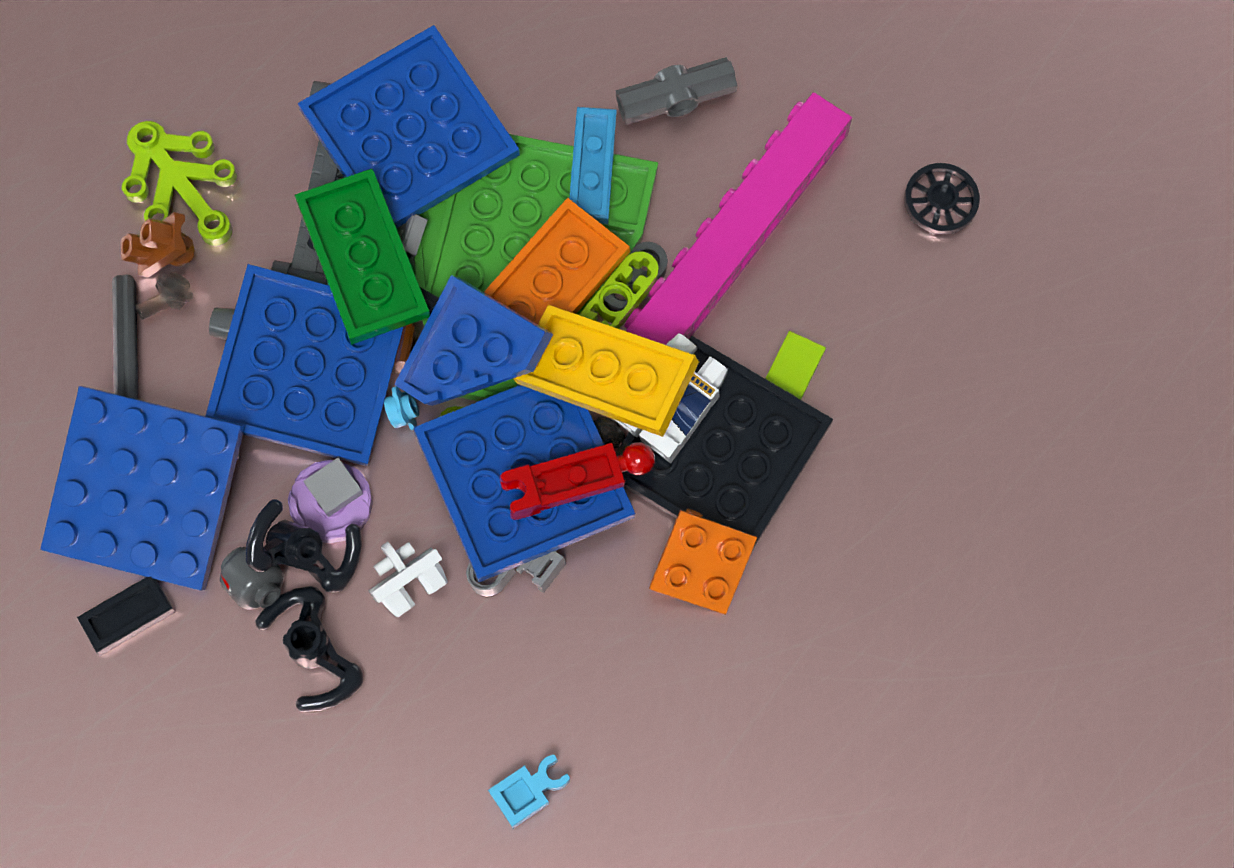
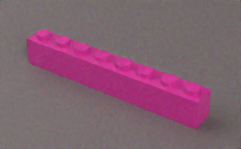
M815 92L810 95L805 103L797 102L787 118L788 125L782 132L777 129L767 141L764 148L766 153L759 161L754 158L748 164L742 175L744 181L736 190L730 188L719 204L721 210L714 219L708 217L701 224L695 235L698 238L690 249L684 247L678 253L672 264L674 270L667 279L660 277L653 285L648 295L651 299L643 309L637 307L630 314L624 325L626 332L667 345L679 333L690 339L691 335H694L848 136L852 117Z

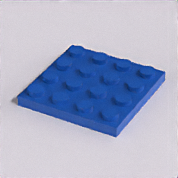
M434 25L298 103L299 110L344 178L373 169L396 228L405 224L412 215L422 214L520 156L518 146Z
M247 264L205 416L244 425L243 435L367 466L403 327L351 345L328 285Z
M519 385L413 427L414 434L478 583L635 518L636 513L624 487L541 510L539 514L519 520H513L510 517V504L515 500L521 499L525 494L519 489L503 490L499 478L503 472L525 465L533 466L604 445L589 411L585 408Z
M79 386L40 550L145 577L152 576L153 579L200 591L206 590L245 426L86 386Z

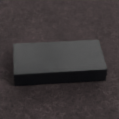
M150 576L77 618L96 653L101 656L175 613V610L158 580Z

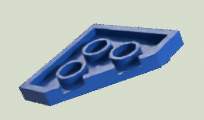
M451 275L394 385L420 402L434 406L534 372L553 334L461 278Z

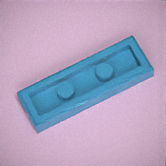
M577 107L569 199L599 223L608 224L617 110Z

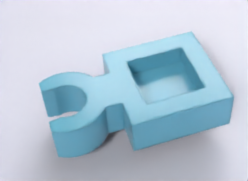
M555 755L544 758L539 764L538 772L531 776L524 765L488 790L513 829L549 805V801L543 794L548 789L553 791L561 790L570 782L568 774L563 775L558 780H552L547 776L548 768L558 762Z

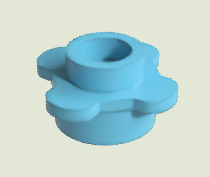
M393 387L392 395L384 400L387 417L396 429L408 425L411 430H414L413 427L417 426L415 417L419 416L417 402L410 394L401 392L399 387Z

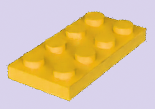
M548 305L538 325L551 332L553 336L534 372L513 378V380L519 385L663 437L699 363L696 356Z

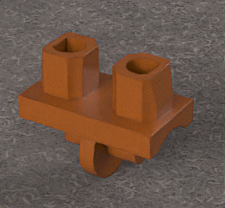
M173 212L162 221L149 218L143 222L140 235L128 233L122 237L121 259L137 263L138 275L144 277L152 276L168 264L183 266L189 263L194 257L195 249L193 240L181 232V227L185 222V214Z

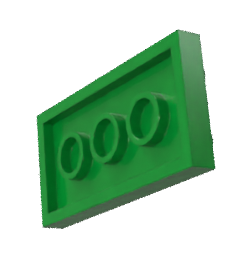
M373 169L295 194L298 208L351 345L430 317L429 309Z

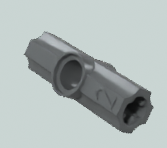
M725 57L688 69L683 65L669 66L659 71L652 80L616 90V100L622 120L626 125L665 113L669 117L686 115L695 110L701 102L737 92L738 85L732 63Z

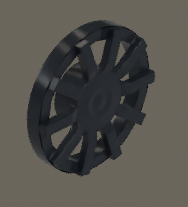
M934 163L919 169L910 178L905 190L904 202L914 224L916 223L933 235L935 233L954 234L972 222L979 207L980 195L975 181L966 171L952 164ZM946 172L944 181H936L933 173ZM925 175L931 185L929 188L918 183ZM951 175L959 177L962 182L957 186L950 183ZM968 187L972 197H959V192ZM913 188L925 194L926 197L912 198ZM926 204L927 207L917 213L913 206ZM972 204V208L968 214L956 205ZM953 211L963 220L954 223L951 212ZM930 212L934 213L932 223L924 219ZM940 215H944L947 225H938Z

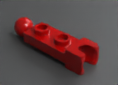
M636 442L627 446L622 455L616 456L613 444L609 443L533 466L525 465L505 471L499 477L501 488L505 491L519 489L525 494L521 499L515 500L510 504V517L513 520H519L539 514L541 510L624 487L625 481L622 472L627 471L633 475L646 474L654 466L655 454L648 445Z

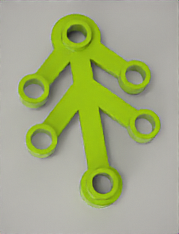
M143 121L133 126L128 133L127 144L135 158L131 176L127 177L122 183V190L126 198L134 203L142 202L147 198L149 188L146 184V179L151 161L153 160L160 169L153 205L149 206L144 213L145 221L149 218L152 219L158 213L164 214L162 220L170 215L169 209L173 190L175 189L199 219L198 231L204 242L212 246L226 243L232 235V226L228 217L221 211L212 210L188 179L215 182L218 186L228 187L237 178L234 165L225 159L218 160L213 165L174 161L167 153V151L191 152L197 158H207L212 155L215 148L211 136L205 131H197L190 137L166 134L163 127L153 121ZM153 135L152 139L148 142L140 141L145 136ZM200 141L208 142L207 146L202 149L195 148V145ZM223 169L230 170L229 175L226 177L217 176L219 171ZM134 185L142 186L141 190L137 193L129 192L130 188ZM220 221L218 227L214 229L207 228L210 222Z

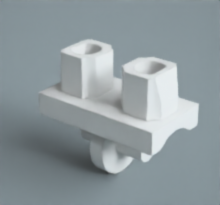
M387 541L381 546L386 558L375 564L374 568L380 576L392 568H395L396 572L368 591L376 602H382L394 616L399 617L415 605L403 587L417 577L429 595L448 583L443 568L439 564L442 557L436 549L430 547L404 565L402 561L415 553L413 547L408 542L395 551Z

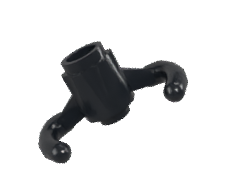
M277 499L269 501L258 514L250 529L246 543L247 565L259 573L266 572L269 568L279 563L292 566L296 569L308 571L326 592L336 593L344 590L353 577L359 563L362 547L360 527L357 524H350L346 527L344 558L341 566L335 570L322 554L323 542L319 533L312 528L288 520L279 521L270 528L272 522L283 511V505ZM266 536V545L263 547V542Z
M313 586L293 589L281 594L272 605L264 608L256 618L255 624L258 629L266 630L288 608L302 605L299 620L291 624L287 634L283 636V644L291 659L298 666L307 669L320 667L340 679V684L335 689L320 695L301 696L296 701V707L301 712L322 711L335 707L350 698L362 686L363 673L361 667L338 655L320 620L322 609L325 606V596ZM329 656L337 664V667L327 661Z

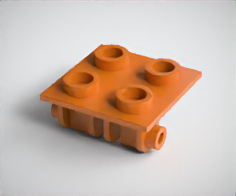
M687 509L685 512L680 510L649 589L726 615L757 537L702 518L703 515L697 511Z

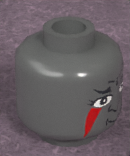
M239 547L225 557L221 564L220 583L222 588L240 607L246 610L259 607L266 608L279 598L284 574L278 564L269 568L266 572L259 573L252 570L246 563V547Z

